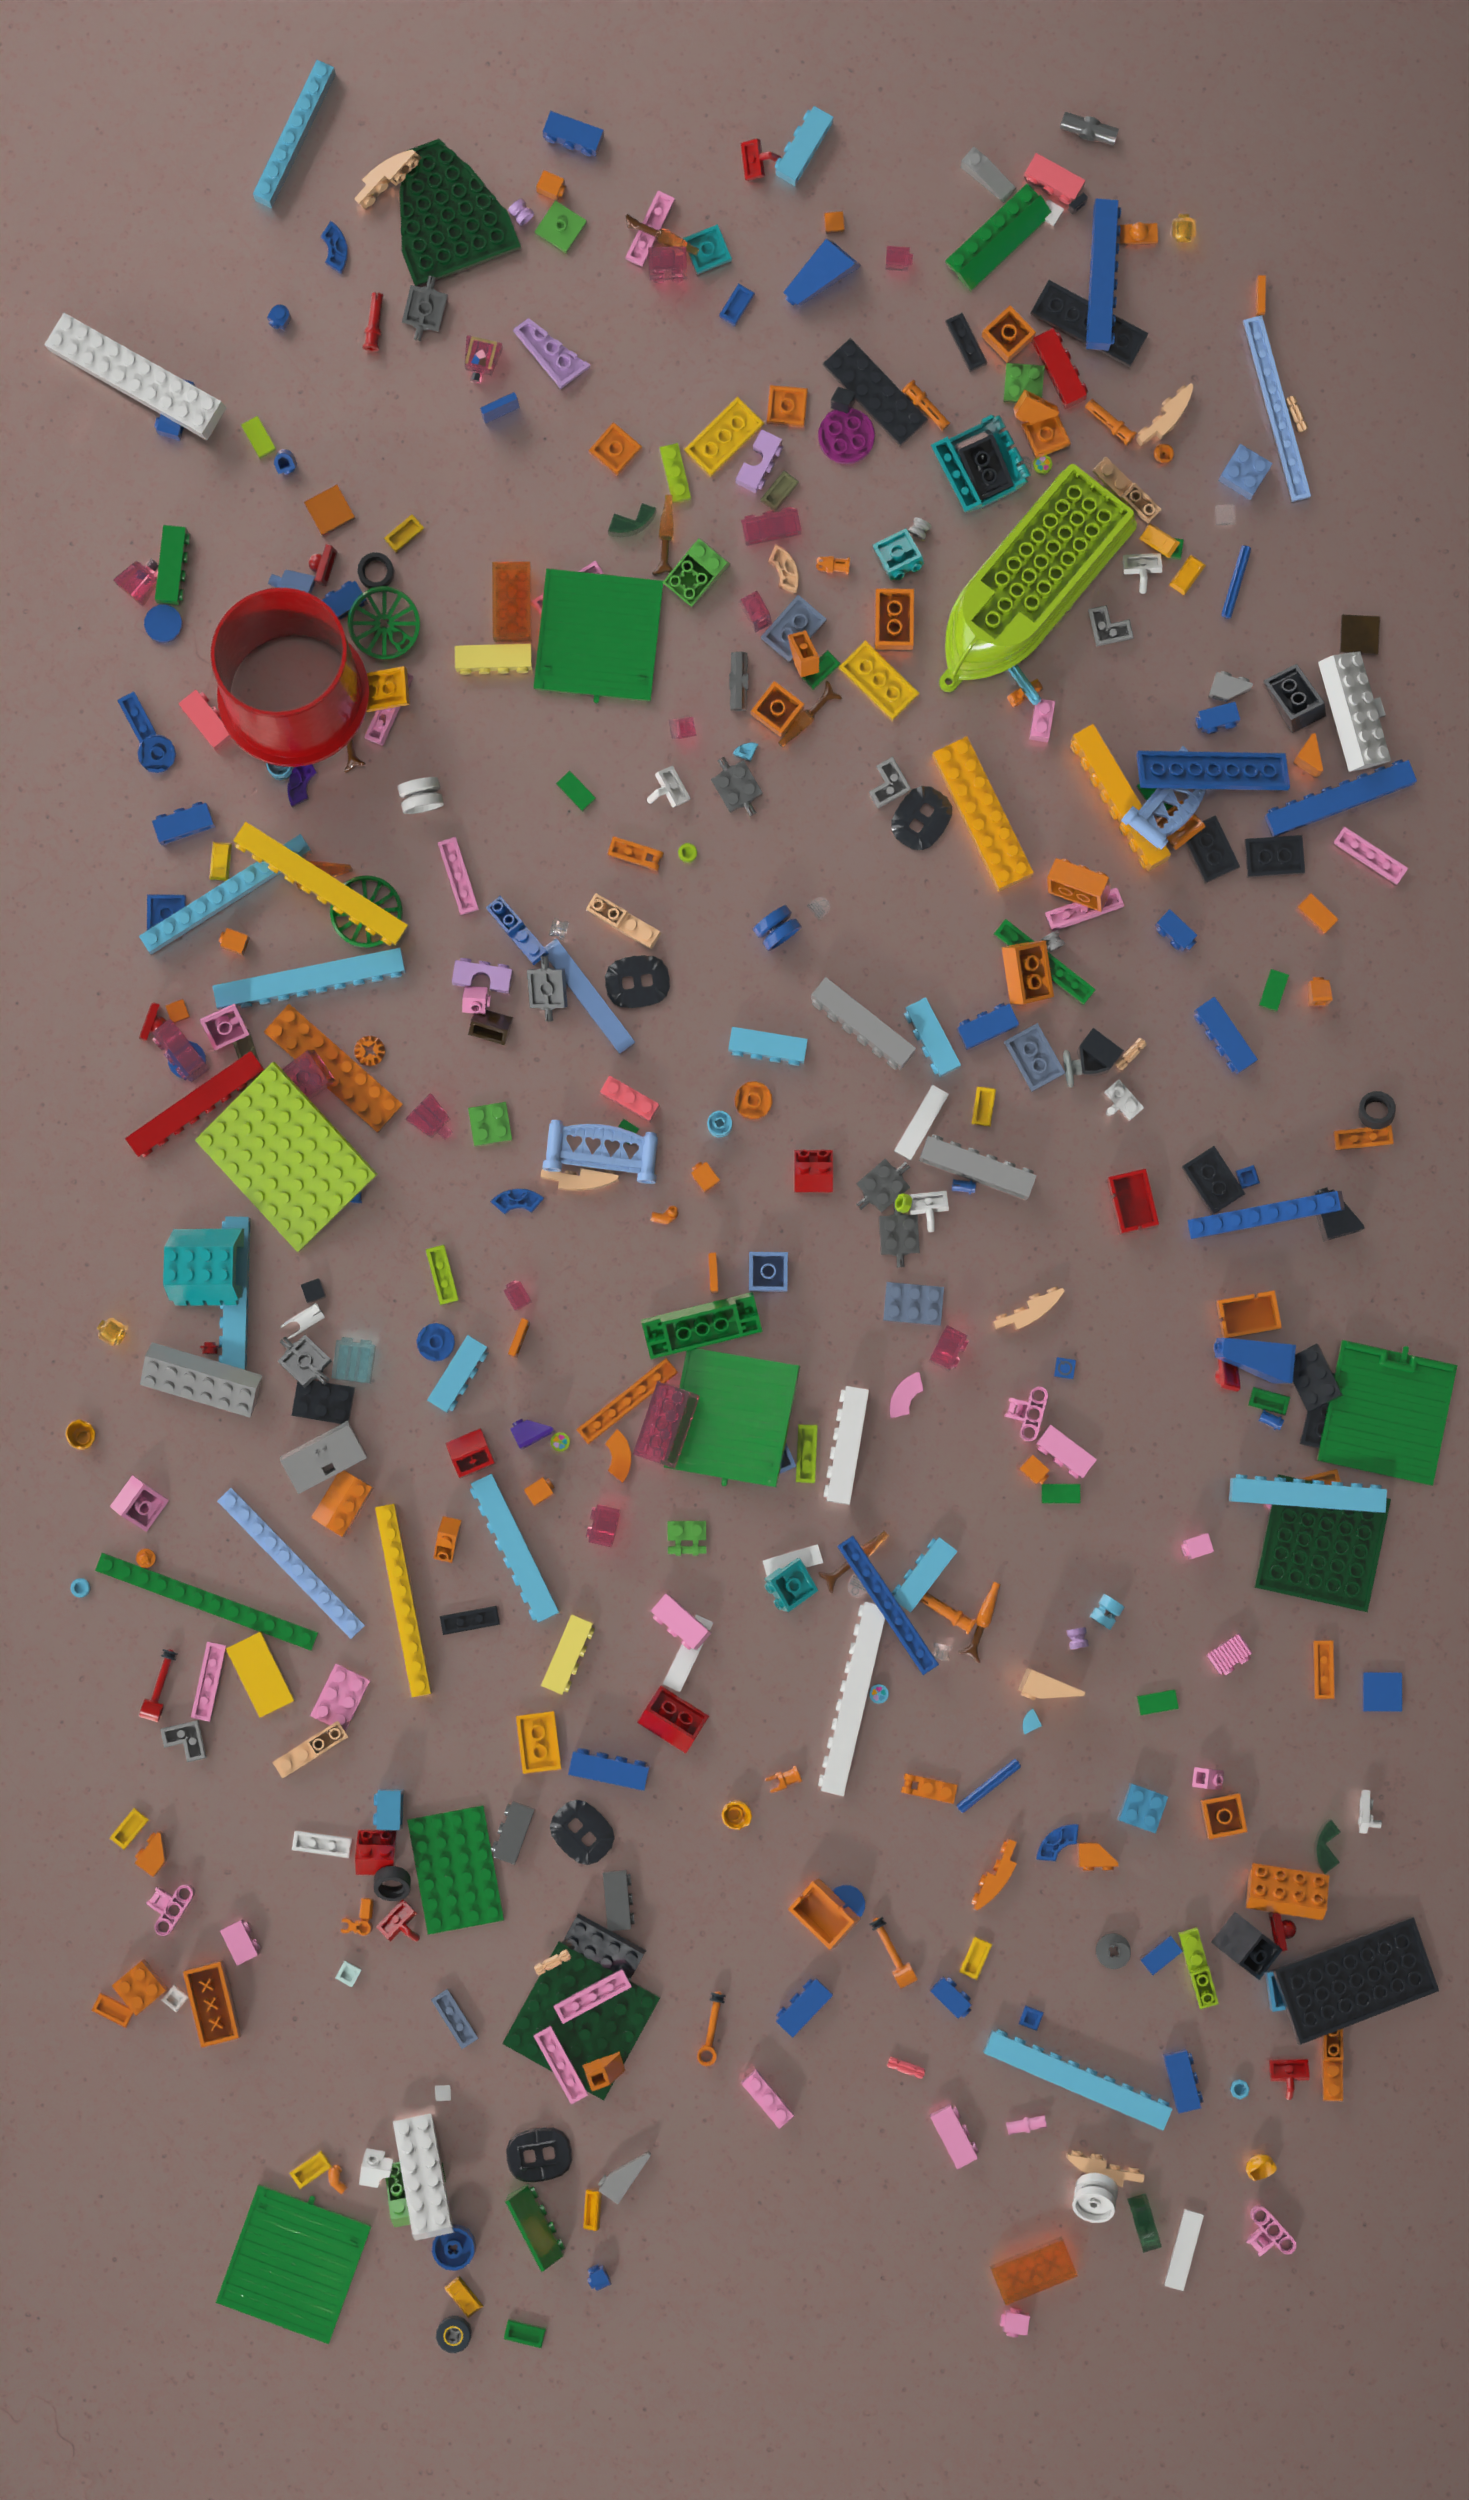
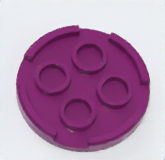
M853 407L848 414L835 409L832 410L823 419L818 430V441L821 450L829 459L840 464H853L861 461L869 454L874 445L875 430L872 421L863 412Z

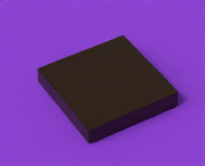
M1342 614L1340 653L1360 651L1364 655H1378L1380 616Z

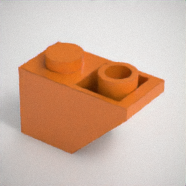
M442 1517L433 1559L452 1563L462 1520Z
M161 1831L156 1834L153 1832L146 1841L149 1844L145 1850L141 1848L135 1856L137 1859L135 1864L152 1877L157 1875L167 1861L164 1836Z
M1078 1843V1866L1083 1867V1871H1093L1094 1867H1102V1870H1114V1867H1118V1862L1099 1843Z
M620 2052L583 2065L591 2091L611 2085L625 2071Z

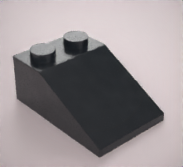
M989 429L954 445L980 500L1014 485L994 435Z
M1297 664L1263 680L1280 715L1292 733L1326 717L1324 701Z

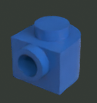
M284 305L274 306L267 316L268 324L277 330L279 328L285 330L291 319L287 307Z
M282 449L277 452L274 459L278 475L281 473L286 475L295 471L297 462L291 451Z
M597 2264L587 2269L589 2272L587 2280L591 2289L595 2288L599 2291L612 2284L604 2265L598 2266Z

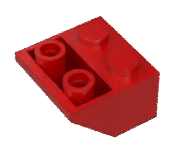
M794 1150V1192H833V1150Z
M481 1428L445 1443L460 1479L496 1464Z
M358 1830L355 1852L356 1875H375L383 1867L396 1865V1831Z

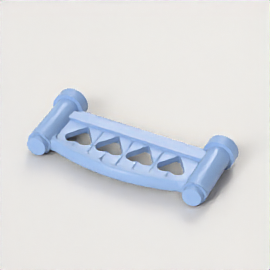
M1182 746L1179 751L1188 752L1189 750ZM1157 788L1140 810L1132 806L1121 821L1125 825L1129 824L1156 848L1162 850L1168 843L1167 836L1181 828L1196 812L1206 789H1193V792H1190L1188 789ZM1174 791L1185 793L1188 796V799L1183 800L1184 804L1178 803ZM1164 803L1175 805L1178 808V811H1174V816L1168 815ZM1154 815L1165 817L1168 820V823L1164 824V828L1158 827Z
M551 1120L543 1170L560 1172L562 1171V1164L637 1173V1182L644 1184L656 1183L657 1133L646 1132L645 1136H640L615 1126L602 1124L562 1125L563 1121ZM568 1135L573 1137L580 1136L582 1138V1143L574 1152L566 1140ZM588 1137L593 1140L597 1138L601 1141V1145L593 1155L585 1142V1139ZM605 1140H610L611 1142L618 1141L620 1143V1147L612 1157H610L604 1145ZM625 1142L630 1143V1145L636 1143L639 1146L638 1151L631 1159H629L623 1148Z

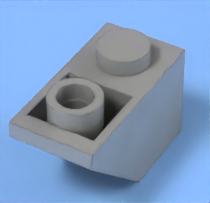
M1217 672L1208 697L1227 703L1250 691L1253 683L1249 682L1250 680L1245 677L1235 678L1231 677L1232 674L1228 672Z

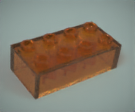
M492 562L494 642L532 641L531 562Z
M1062 2236L990 2266L1005 2306L1078 2276Z

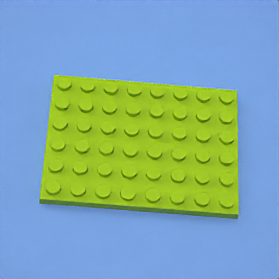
M272 1062L195 1139L202 1149L297 1252L301 1251L378 1175L275 1062Z

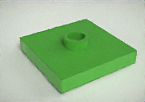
M555 200L536 228L535 234L567 253L586 225L587 220Z

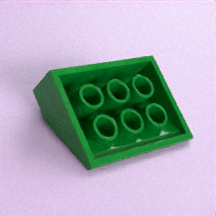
M527 2184L508 2194L505 2203L540 2271L543 2272L564 2256L563 2250L566 2247L561 2239H557L555 2235L557 2230L553 2222H548L546 2218L548 2212L543 2204H539L537 2200L539 2195L535 2187H530Z

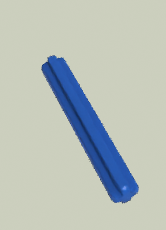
M1242 545L1221 614L1224 618L1230 619L1232 617L1251 552V547Z
M1013 1759L959 1802L957 1808L961 1813L967 1811L1021 1768V1764L1018 1760Z

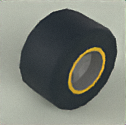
M460 2316L445 2318L440 2322L436 2331L438 2345L448 2353L463 2351L471 2340L472 2330L470 2324Z

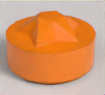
M1159 444L1154 450V457L1160 463H1168L1174 456V450L1169 444Z
M142 1549L137 1553L136 1561L139 1566L149 1568L155 1564L156 1555L150 1549Z

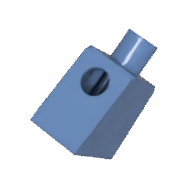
M285 570L282 578L272 574L268 585L276 588L298 589L311 594L316 581L314 580L315 576Z

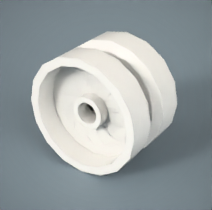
M425 777L398 785L400 797L406 798L401 802L403 813H422L442 807L444 805L442 794L435 793L440 789L439 779L437 777Z
M1100 2173L1082 2175L1077 2180L1075 2186V2195L1072 2203L1073 2211L1085 2221L1092 2223L1108 2221L1113 2217L1116 2208L1117 2184L1110 2177Z

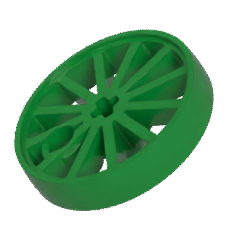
M387 586L374 587L363 592L353 602L348 614V631L353 643L364 654L376 659H392L404 654L413 646L420 630V617L416 605L404 592ZM382 592L381 613L371 597L372 594ZM387 592L397 594L392 606L386 613ZM366 597L377 616L359 606ZM401 598H404L410 604L407 608L392 615ZM358 610L374 620L353 621L355 611ZM413 610L415 621H394ZM380 619H383V620L388 619L387 622H386V623L388 624V626H387V627H385V626H381V627H380V625H381ZM354 625H374L367 631L355 636ZM394 625L415 626L413 636L407 635L401 628L394 627ZM376 631L369 646L365 649L359 643V640ZM399 631L402 633V639L399 642L393 641L392 635L394 632ZM386 633L388 634L389 641L396 647L397 652L386 654ZM380 634H382V654L372 653V648ZM408 639L409 643L401 649L399 645H402Z
M364 875L354 877L343 883L352 889L351 886L362 882L363 897L367 899V882L377 883L369 900L380 907L394 897L398 906L382 909L388 913L398 912L397 918L402 921L403 907L401 899L396 890L387 881L379 877ZM382 886L390 891L387 896L375 902ZM330 905L332 925L345 942L359 948H375L385 944L381 940L371 942V934L367 931V943L356 942L363 927L361 923L357 926L351 939L345 936L343 932L353 926L354 923L349 921L339 928L336 918L350 916L345 913L340 915L332 909L334 906Z

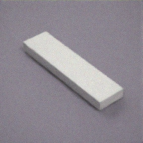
M934 1085L931 1086L894 1150L896 1153L911 1161L946 1101L948 1093Z
M696 1614L695 1618L710 1631L714 1622ZM683 1644L681 1645L663 1682L664 1685L678 1692L681 1691L703 1644L697 1650L692 1648L689 1650Z
M1184 2209L1164 2286L1184 2291L1204 2217L1203 2214Z

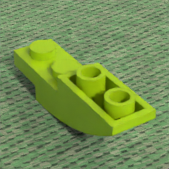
M1197 1927L1179 1932L1184 1958L1199 2008L1203 2009L1219 2004Z

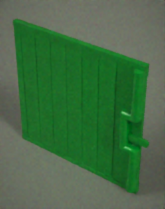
M546 568L533 689L594 695V703L599 702L600 696L651 701L663 581Z
M1342 1340L1334 1377L1343 1396L1328 1404L1317 1461L1433 1486L1458 1365L1408 1355V1346H1404L1402 1353Z
M697 1348L687 1350L664 1468L722 1478V1486H727L728 1479L777 1488L800 1366Z
M258 2184L216 2303L329 2345L371 2226L313 2205L315 2201L314 2196H310L307 2203L301 2199Z

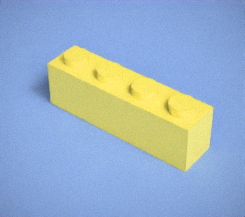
M531 644L455 646L456 672H460L462 675L471 674L473 671H479V674H490V671L506 674L510 670H517V673H527L528 670H532Z
M571 1614L541 1684L542 1687L563 1695L564 1691L568 1693L572 1684L569 1679L572 1674L576 1675L580 1665L577 1663L579 1656H584L588 1647L584 1644L587 1638H592L595 1628L592 1627L593 1623Z

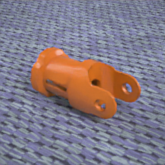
M834 556L818 557L816 560V568L819 571L827 573L845 572L846 575H849L850 557L839 559Z
M793 1766V1769L784 1773L779 1772L766 1778V1781L779 1779L780 1781L779 1786L770 1790V1793L786 1789L788 1785L795 1782H802L797 1766Z

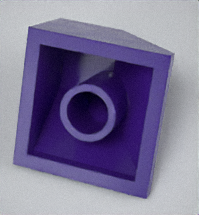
M523 1419L512 1424L513 1427L510 1429L521 1450L556 1432L551 1426L530 1420L523 1421Z

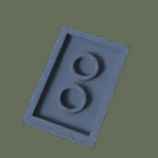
M797 595L764 632L761 639L790 663L793 656L788 635L806 630L811 639L827 619L801 596Z
M1038 1023L1004 1041L1031 1092L1065 1074Z
M887 1282L883 1321L941 1326L944 1287Z

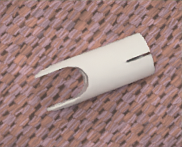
M317 1303L286 1321L280 1328L290 1322L295 1321L299 1323V1330L287 1338L290 1339L324 1319L325 1316Z

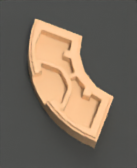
M775 544L768 563L774 566L779 573L778 587L796 594L799 585L797 566L792 556L785 549Z

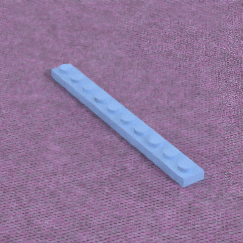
M1261 315L1243 320L1244 328L1291 501L1295 502L1310 498L1309 486L1263 317Z
M232 1488L217 1501L350 1639L365 1626Z

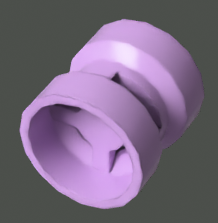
M522 198L514 202L508 209L509 213L516 217V221L520 226L527 223L534 216V212L526 207V202Z
M1086 1627L1067 1630L1068 1637H1070V1640L1072 1639L1069 1643L1070 1649L1089 1646L1088 1640L1084 1639L1087 1633Z

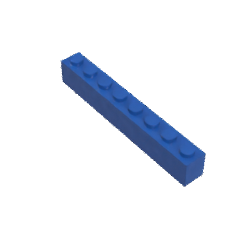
M1096 198L1093 205L1086 349L1109 351L1110 345L1114 344L1115 333H1112V326H1115L1116 315L1112 314L1113 308H1116L1117 297H1113L1114 290H1117L1118 282L1117 279H1114L1115 272H1118V261H1115V256L1119 253V243H1116V237L1120 235V225H1117V219L1121 217V207H1118V200Z
M1403 759L1392 763L1393 766L1385 768V766L1379 767L1374 770L1375 773L1370 775L1363 773L1356 777L1357 780L1352 782L1349 779L1339 783V787L1333 789L1332 786L1326 787L1321 790L1322 793L1314 795V793L1304 796L1302 801L1292 800L1285 804L1286 807L1281 809L1278 806L1269 809L1264 818L1272 837L1280 836L1414 785L1417 779L1409 760L1404 762Z
M1334 1191L1188 1220L1191 1239H1197L1345 1210L1342 1191Z

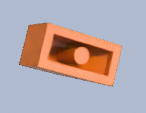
M1027 390L1023 391L1013 408L1016 418L1022 422L1035 423L1058 416L1059 414L1057 405Z
M807 631L788 635L793 661L800 677L819 673V656Z
M1314 977L1313 981L1308 982L1309 1006L1330 1004L1332 992L1329 980H1324V977Z

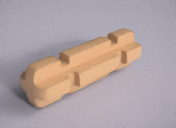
M1293 395L1286 398L1285 402L1290 407L1289 411L1294 423H1297L1298 432L1306 431L1308 425L1304 421V415L1300 406L1297 405L1296 397Z
M1139 1038L1134 1043L1135 1045H1132L1124 1053L1123 1058L1116 1062L1115 1065L1120 1070H1124L1128 1065L1127 1063H1130L1140 1053V1050H1143L1147 1045L1142 1038Z
M565 1949L559 1955L556 1954L543 1961L544 1963L535 1965L534 1969L538 1975H541L546 1970L549 1971L562 1964V1961L566 1962L571 1958V1955Z

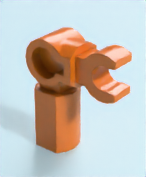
M1038 679L1030 682L1037 693L1043 690V686ZM1022 688L1007 696L1013 708L1024 702V698L1028 699Z
M361 1898L359 1915L361 1921L356 1920L353 1922L349 1918L342 1919V1922H347L349 1925L348 1929H341L342 1933L354 1931L355 1934L365 1936L372 1932L373 1925L370 1919L373 1917L374 1899Z

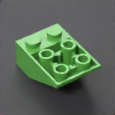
M698 538L662 583L692 607L720 578L730 563L702 539Z
M395 2162L392 2165L390 2177H386L390 2219L394 2228L411 2225L400 2162Z

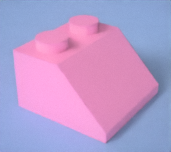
M235 1004L199 1019L214 1051L249 1035L245 1022Z
M132 1475L110 1507L119 1515L147 1532L169 1500Z

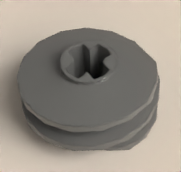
M1106 1934L1097 1943L1096 1956L1105 1967L1119 1969L1130 1960V1945L1120 1934ZM1116 1946L1118 1954L1110 1956L1109 1948Z

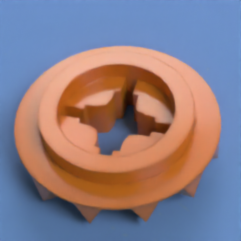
M372 1035L364 1036L356 1043L354 1048L355 1057L365 1066L377 1065L385 1055L384 1044L377 1037ZM363 1046H367L369 1048L373 1046V1051L376 1054V1056L368 1054V1056L365 1057L366 1050Z

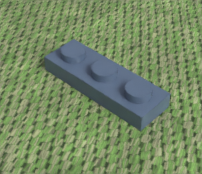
M448 1989L431 1999L462 2049L479 2039Z

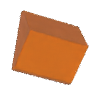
M1316 733L1311 734L1293 764L1315 778L1319 777L1323 772Z

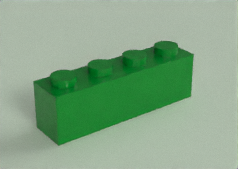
M163 525L155 601L158 604L180 606V600L184 599V589H182V582L186 581L184 563H188L186 545L190 544L191 534L188 533L186 527Z

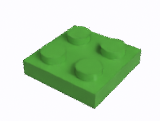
M1006 363L1003 402L1017 403L1024 390L1042 398L1044 366Z
M506 1102L468 1108L474 1146L512 1140Z

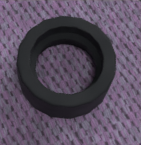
M372 552L366 554L358 564L357 572L359 579L369 589L388 586L394 578L392 562L382 553ZM374 560L383 562L387 568V575L379 582H372L365 576V567Z
M1382 1091L1367 1093L1359 1104V1118L1366 1127L1380 1130L1386 1128L1395 1117V1102L1391 1096ZM1380 1102L1388 1107V1114L1381 1119L1373 1118L1366 1113V1107L1369 1103Z
M387 1866L376 1872L374 1876V1892L379 1898L387 1901H399L408 1896L411 1877L405 1869L397 1866ZM398 1881L402 1885L390 1887L384 1885L383 1882Z

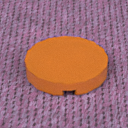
M757 1081L747 1082L737 1090L735 1107L743 1117L750 1120L760 1119L770 1111L772 1094L763 1083Z

